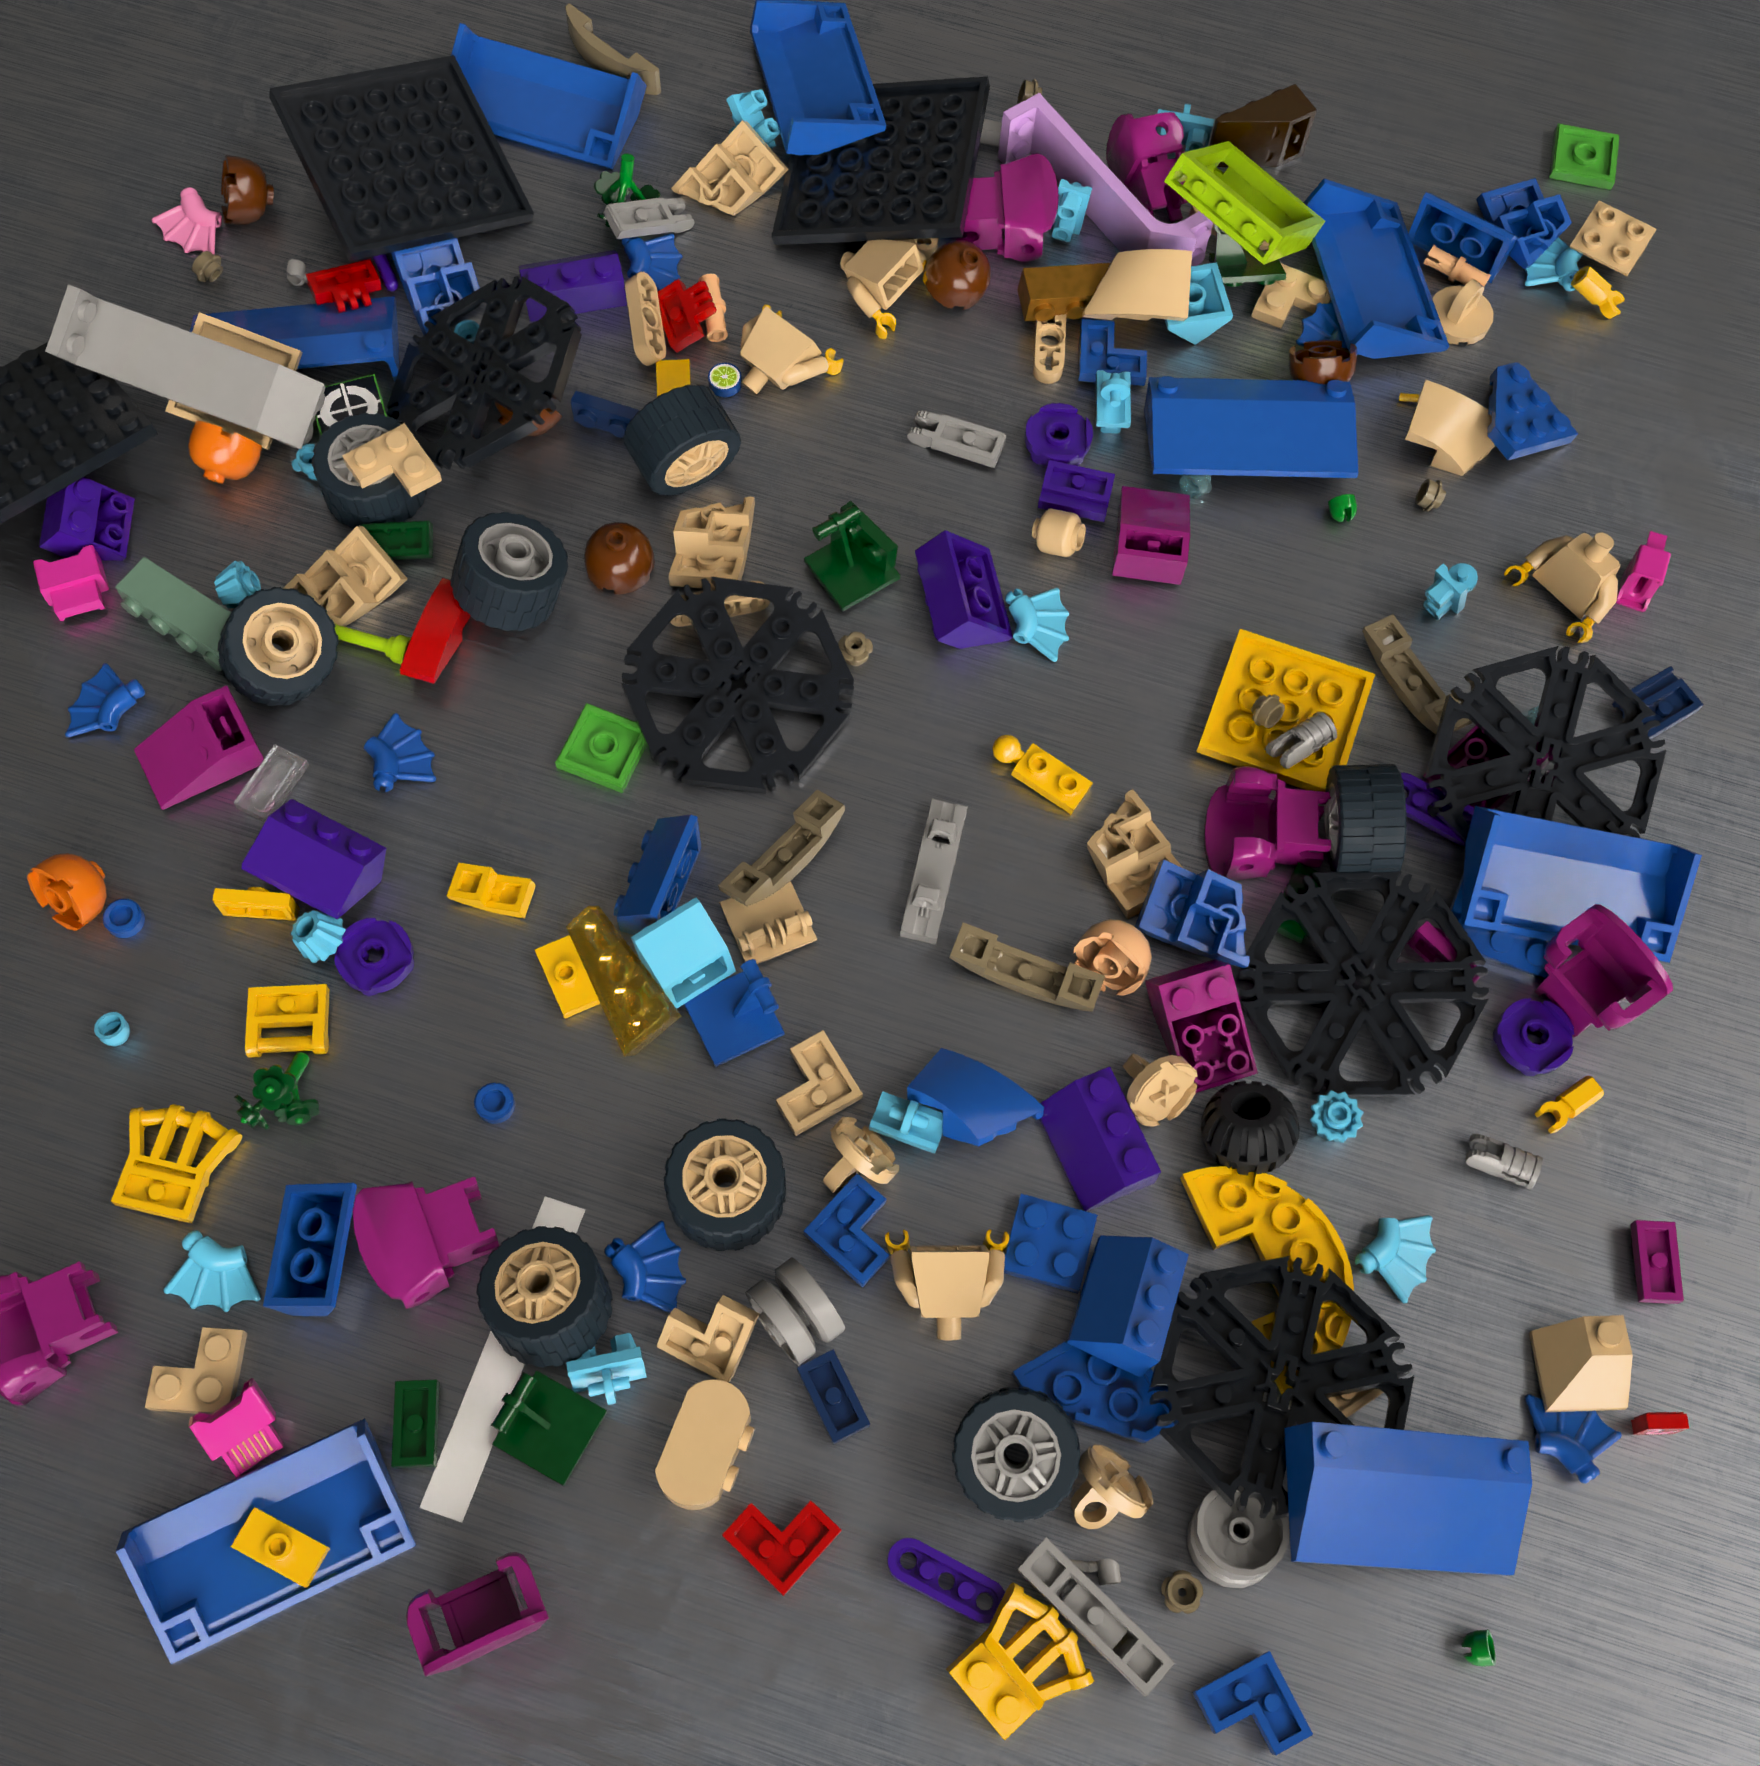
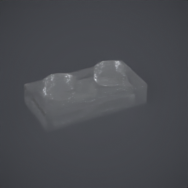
M274 744L234 801L236 808L265 823L268 816L283 805L309 767L307 760Z

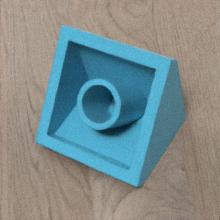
M1217 262L1191 266L1188 318L1185 321L1164 319L1167 330L1194 345H1197L1233 318Z

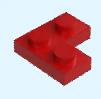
M811 1500L782 1532L750 1503L722 1534V1537L784 1597L840 1534L842 1529Z

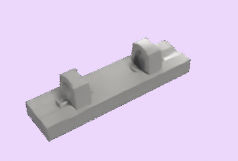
M932 799L900 930V937L931 944L937 943L968 806ZM932 838L947 840L950 844L932 841Z
M1047 1537L1016 1570L1144 1697L1150 1694L1175 1664L1150 1637ZM1074 1584H1076V1585L1073 1587V1589L1066 1595V1597H1065L1063 1600H1061L1062 1597H1063V1595H1064Z

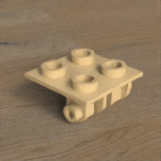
M1599 200L1569 248L1628 276L1657 229Z
M791 881L771 896L749 906L741 904L732 897L719 902L745 962L755 959L756 963L759 964L817 941L811 927L813 925L811 916L808 911H804Z

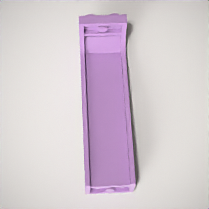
M1040 93L1003 112L998 159L1003 164L1024 158L1029 153L1032 155L1038 153L1044 155L1051 163L1058 184H1060L1061 179H1064L1070 184L1079 182L1083 187H1091L1092 192L1086 215L1120 252L1146 249L1192 251L1191 266H1197L1204 260L1213 222L1200 211L1174 224L1163 223L1155 219Z

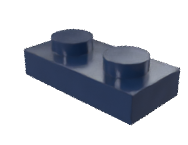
M575 391L571 399L575 422L587 428H598L610 432L620 438H624L629 422L632 421L639 411L638 409L579 391Z
M834 1349L797 1367V1372L833 1445L870 1427V1422Z

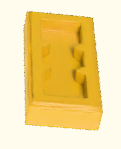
M249 887L247 890L214 889L212 901L223 916L295 921L298 918L299 906L288 893L270 892L261 887Z
M570 935L535 949L537 958L564 1019L600 1004Z
M256 1507L251 1511L231 1545L233 1549L304 1588H308L330 1550V1547Z

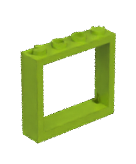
M1229 141L1182 153L1164 180L1167 185L1263 265L1306 249L1326 222ZM1220 162L1228 165L1224 173L1217 168ZM1264 241L1269 244L1266 254L1259 249Z

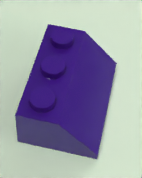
M615 250L518 266L521 281L523 276L569 303L574 309L575 314L627 306L624 278L619 256ZM528 298L526 301L530 322L538 321L545 315L547 310L545 306L531 298Z
M944 530L915 550L918 563L917 570L922 579L925 602L929 607L933 623L932 630L937 641L963 649L1009 641L1013 638L989 548Z
M290 799L268 816L243 860L241 869L323 913L339 919L381 882L387 848L304 804Z
M1110 1066L1073 1081L1040 1103L1044 1106V1115L1040 1118L1041 1124L1083 1211L1089 1212L1151 1186L1156 1182L1161 1170Z

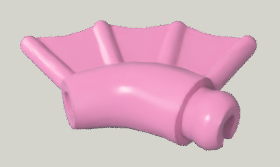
M191 187L184 188L180 193L181 204L153 217L151 221L161 228L164 241L179 244L184 249V253L210 251L214 255L216 228H220L222 225V215L219 212L207 209L196 189Z

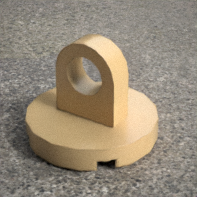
M1474 279L1470 280L1465 286L1445 287L1432 298L1449 344L1458 345L1459 342H1467L1466 345L1475 344L1485 337L1493 323V309L1490 302L1482 295L1484 286Z
M1133 1053L1123 1065L1126 1072L1134 1079L1128 1089L1126 1100L1135 1119L1144 1126L1154 1127L1161 1125L1158 1121L1167 1118L1169 1121L1176 1118L1190 1104L1196 1093L1197 1084L1194 1080L1195 1077H1198L1197 1071L1181 1056L1169 1055L1149 1063Z
M842 1117L830 1130L831 1138L836 1148L843 1155L823 1179V1183L834 1194L842 1190L856 1173H862L877 1183L888 1184L899 1172V1165H893L896 1158L888 1144L876 1132L870 1131L868 1127L864 1126L860 1129L854 1124L857 1122V1119L852 1117Z
M1094 1444L1092 1448L1090 1446L1082 1454L1079 1465L1086 1481L1071 1498V1508L1074 1517L1081 1527L1086 1529L1101 1528L1108 1524L1119 1511L1132 1518H1141L1153 1505V1496L1148 1484L1140 1475L1134 1479L1128 1472L1131 1467L1128 1464L1129 1462L1121 1455L1104 1445ZM1089 1503H1102L1101 1507L1095 1511L1087 1512L1083 1510Z

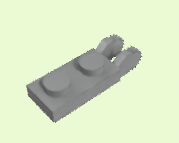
M661 197L606 205L603 212L617 239L669 232H687V230L693 228L695 223L692 215L681 214L686 209V204L681 198L664 199Z
M923 410L916 412L913 420L919 427L915 426L909 429L907 439L910 442L923 448L931 446L935 450L992 468L996 467L1006 441L1005 433L945 414L941 416Z

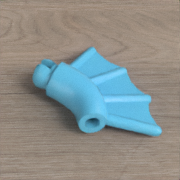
M1558 237L1529 268L1524 269L1527 273L1525 286L1559 282L1566 291L1576 290L1571 286L1574 274L1579 271L1577 262L1583 254L1569 248Z
M1056 587L1032 597L1023 595L1022 590L1017 588L1014 592H1008L1005 601L1010 605L1008 609L1016 623V629L1013 634L1014 640L1021 644L1030 643L1051 661L1056 662L1058 660V648L1063 642L1069 640L1065 630V621L1069 616V611L1066 610L1060 601V589Z
M1425 1215L1399 1221L1396 1218L1378 1219L1376 1238L1362 1249V1253L1355 1257V1265L1360 1263L1363 1267L1359 1270L1360 1272L1370 1274L1373 1270L1378 1271L1402 1303L1408 1302V1298L1415 1286L1427 1281L1426 1264L1431 1254L1436 1252L1429 1233L1431 1222L1433 1221L1432 1216Z
M193 1230L184 1237L182 1247L189 1251V1257L164 1287L163 1292L165 1294L170 1293L182 1297L190 1305L191 1309L204 1305H215L222 1308L224 1312H228L232 1306L243 1300H254L256 1302L261 1300V1295L246 1266L247 1254L243 1245L231 1248L222 1247L209 1236L203 1237L202 1233L198 1230Z

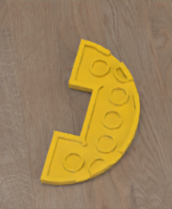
M1226 1166L1207 1167L1181 1175V1182L1213 1250L1250 1236L1261 1261L1290 1256L1287 1267L1288 1272H1290L1291 1265L1299 1257L1302 1258L1301 1272L1306 1276H1312L1317 1264H1321L1324 1270L1320 1279L1321 1282H1325V1273L1330 1268L1354 1291L1348 1255L1334 1226L1309 1198L1306 1200L1298 1192L1288 1187L1287 1182L1267 1173L1254 1175V1172H1248V1175L1238 1174L1237 1169H1232V1166L1230 1169ZM1273 1285L1277 1295L1279 1296L1277 1288ZM1324 1302L1321 1305L1311 1354L1340 1349L1344 1344L1352 1319L1335 1303ZM1275 1312L1251 1321L1268 1340ZM1271 1361V1365H1270L1271 1368H1273V1366H1274V1362H1272V1361ZM1285 1365L1284 1370L1275 1380L1281 1395L1287 1388H1292V1386L1287 1385L1285 1382Z

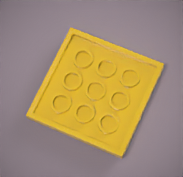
M1239 629L1196 752L1237 767L1250 766L1262 769L1270 774H1277V780L1285 781L1287 784L1304 790L1325 792L1329 770L1334 765H1347L1375 674ZM1276 694L1279 696V701L1285 705L1281 719L1271 728H1265L1263 725L1257 726L1252 719L1251 709L1253 704L1263 695L1267 697L1268 695ZM1317 712L1325 713L1336 727V740L1328 743L1289 769H1285L1280 765V758L1283 754L1273 758L1266 753L1265 749L1268 743L1293 727H1297L1301 722H1305L1306 719L1312 717Z

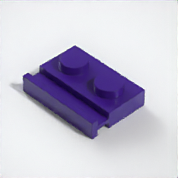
M1048 460L1038 508L1062 510L1075 513L1081 518L1105 522L1115 474Z

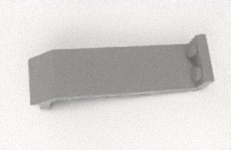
M69 284L45 352L71 364L253 430L298 450L302 449L311 440L315 416L321 410L325 400L324 391L326 387L322 382L272 361L104 301Z

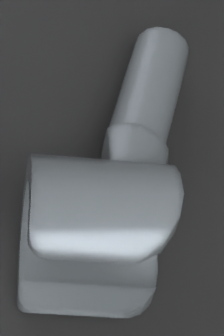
M289 260L286 270L288 282L294 287L307 283L306 274L308 273H306V265L300 260Z
M1070 1559L1082 1572H1097L1099 1586L1121 1582L1119 1564L1113 1559L1090 1562Z

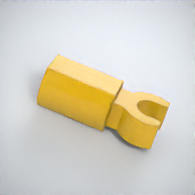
M1585 266L1574 274L1571 286L1591 304L1598 305L1601 313L1606 318L1611 319L1620 314L1621 311L1616 306L1624 302V296L1618 291H1612V286L1590 266Z
M1585 1076L1555 1098V1102L1549 1101L1541 1105L1536 1110L1535 1116L1538 1118L1544 1113L1554 1115L1556 1122L1548 1131L1550 1134L1556 1133L1566 1125L1568 1118L1576 1117L1601 1099L1604 1095L1603 1089L1592 1076Z

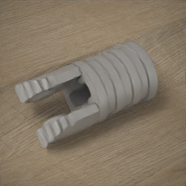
M1317 712L1312 717L1306 719L1305 722H1301L1297 727H1293L1268 743L1265 750L1273 758L1283 754L1280 758V765L1285 769H1289L1328 743L1336 740L1337 730L1332 720L1325 713Z
M1473 1133L1470 1135L1468 1145L1472 1151L1469 1150V1153L1466 1154V1165L1492 1176L1501 1177L1508 1182L1511 1181L1513 1184L1524 1186V1188L1529 1190L1534 1187L1541 1171L1543 1157L1533 1155L1528 1151H1522L1520 1148L1512 1147L1507 1143L1482 1134Z

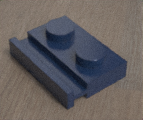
M1672 666L1631 689L1656 714L1655 716L1644 718L1642 722L1645 723L1653 720L1660 722L1659 726L1650 728L1648 731L1650 740L1697 713L1704 705L1683 679H1678L1672 673L1674 671ZM1614 701L1612 703L1613 707H1618L1622 711L1624 719L1623 709Z

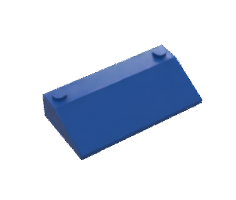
M755 0L750 34L786 154L819 155L885 131L887 125L846 3L803 0Z
M459 24L451 56H455L495 136L613 170L638 118L647 85L638 73L632 72L630 79L483 38L474 34L467 25Z
M1323 179L1303 203L1326 221L1313 238L1312 244L1345 340L1346 348L1350 351V343L1355 344L1357 355L1373 359L1446 351L1450 346L1398 203Z
M395 296L371 298L372 305L367 307L364 306L361 299L357 300L359 309L352 310L349 303L345 302L346 312L338 313L333 302L320 305L306 304L206 314L300 350L302 356L297 369L385 361L389 364L394 382L400 369ZM198 315L193 316L190 332L193 331Z
M1149 377L1144 415L1153 474L1321 478L1358 477L1356 409L1350 382L1331 380L1327 384H1319L1302 380Z
M1475 806L1465 844L1461 923L1468 926L1551 940L1563 927L1593 905L1601 904L1623 920L1642 939L1659 961L1670 963L1702 855L1678 845ZM1577 939L1571 945L1578 946L1579 940Z
M364 1418L123 1531L116 1553L170 1664H173L415 1547L416 1540L383 1456ZM254 1507L330 1547L308 1588H304L231 1547Z
M1308 1422L1284 1428L1291 1562L1504 1576L1515 1574L1532 1489L1529 1441L1322 1422Z

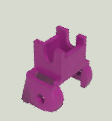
M1164 112L1135 119L1132 114H1122L1112 125L1107 141L1106 160L1109 169L1153 217V210L1166 208L1171 223L1182 221L1183 216L1180 207L1182 204L1189 202L1164 182L1180 155L1184 153L1181 144L1184 138V131L1180 119L1173 112ZM1156 127H1163L1166 130V135H1159ZM1175 152L1176 157L1168 159L1167 154Z
M1036 153L1006 164H1000V170L994 172V177L973 178L964 232H967V238H958L956 241L964 240L971 242L981 250L997 249V254L1004 255V258H1013L1022 262L1042 258L1043 233L1051 229L1058 211L1056 175L1047 158ZM1002 229H1005L1004 244H1003V232H1002Z
M1241 766L1232 769L1226 785L1218 787L1211 797L1205 816L1204 849L1209 869L1233 881H1240L1258 877L1266 878L1269 871L1274 870L1275 863L1297 865L1299 862L1305 866L1320 867L1324 860V853L1309 851L1329 852L1331 848L1330 839L1318 838V821H1320L1324 813V806H1318V804H1326L1328 799H1331L1330 792L1285 788V781L1277 780V774H1270L1255 767ZM1272 790L1276 791L1274 800L1269 798Z
M1595 904L1563 927L1550 940L1545 948L1544 959L1548 962L1545 965V970L1549 976L1534 992L1539 997L1545 994L1552 1003L1560 1007L1567 1014L1574 1027L1575 1034L1573 1036L1577 1037L1591 1024L1596 1028L1604 1025L1610 1031L1630 1023L1673 991V983L1662 964L1642 939L1611 910L1601 904ZM1578 939V946L1582 951L1560 966L1573 953L1568 946ZM1626 998L1632 1004L1623 1010L1619 1003Z
M475 1176L428 1194L425 1193L423 1187L415 1188L411 1181L405 1184L363 1188L356 1195L353 1207L354 1231L359 1251L367 1270L380 1290L391 1299H401L406 1309L416 1307L428 1301L443 1289L450 1287L448 1280L455 1276L454 1267L490 1254L499 1247L494 1228L480 1233L471 1210L470 1203L482 1199Z
M80 1261L34 1282L17 1271L9 1275L0 1276V1394L14 1405L28 1404L58 1379L66 1376V1366L71 1363L70 1354L118 1333L115 1324L110 1321L104 1323L103 1317L96 1314L87 1287L100 1282L98 1273L92 1269L86 1271L85 1265Z
M508 1552L496 1558L497 1570L437 1598L428 1589L417 1594L409 1602L406 1612L407 1626L425 1677L453 1670L538 1630L549 1619L533 1574L523 1554ZM513 1573H515L528 1607L527 1609L521 1605L515 1590L517 1585ZM441 1607L455 1649L440 1648L428 1611Z

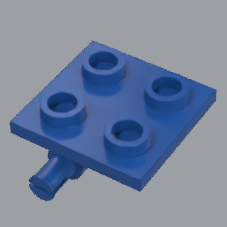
M755 959L748 960L741 965L743 972L715 984L684 1004L715 1067L785 1035L774 1013L779 1008V1005L770 990L772 984L768 977H763Z

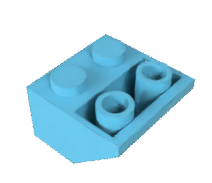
M697 897L677 907L668 915L631 937L650 986L671 1011H674L736 972L728 947Z

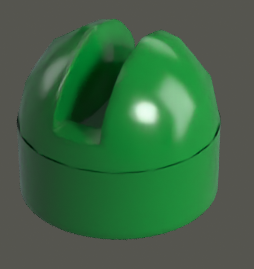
M1344 494L1328 501L1330 514L1337 522H1343L1344 518L1346 521H1350L1355 517L1357 513L1355 495Z
M1488 1629L1470 1632L1463 1638L1461 1646L1471 1647V1652L1463 1655L1469 1663L1481 1667L1496 1665L1494 1641Z

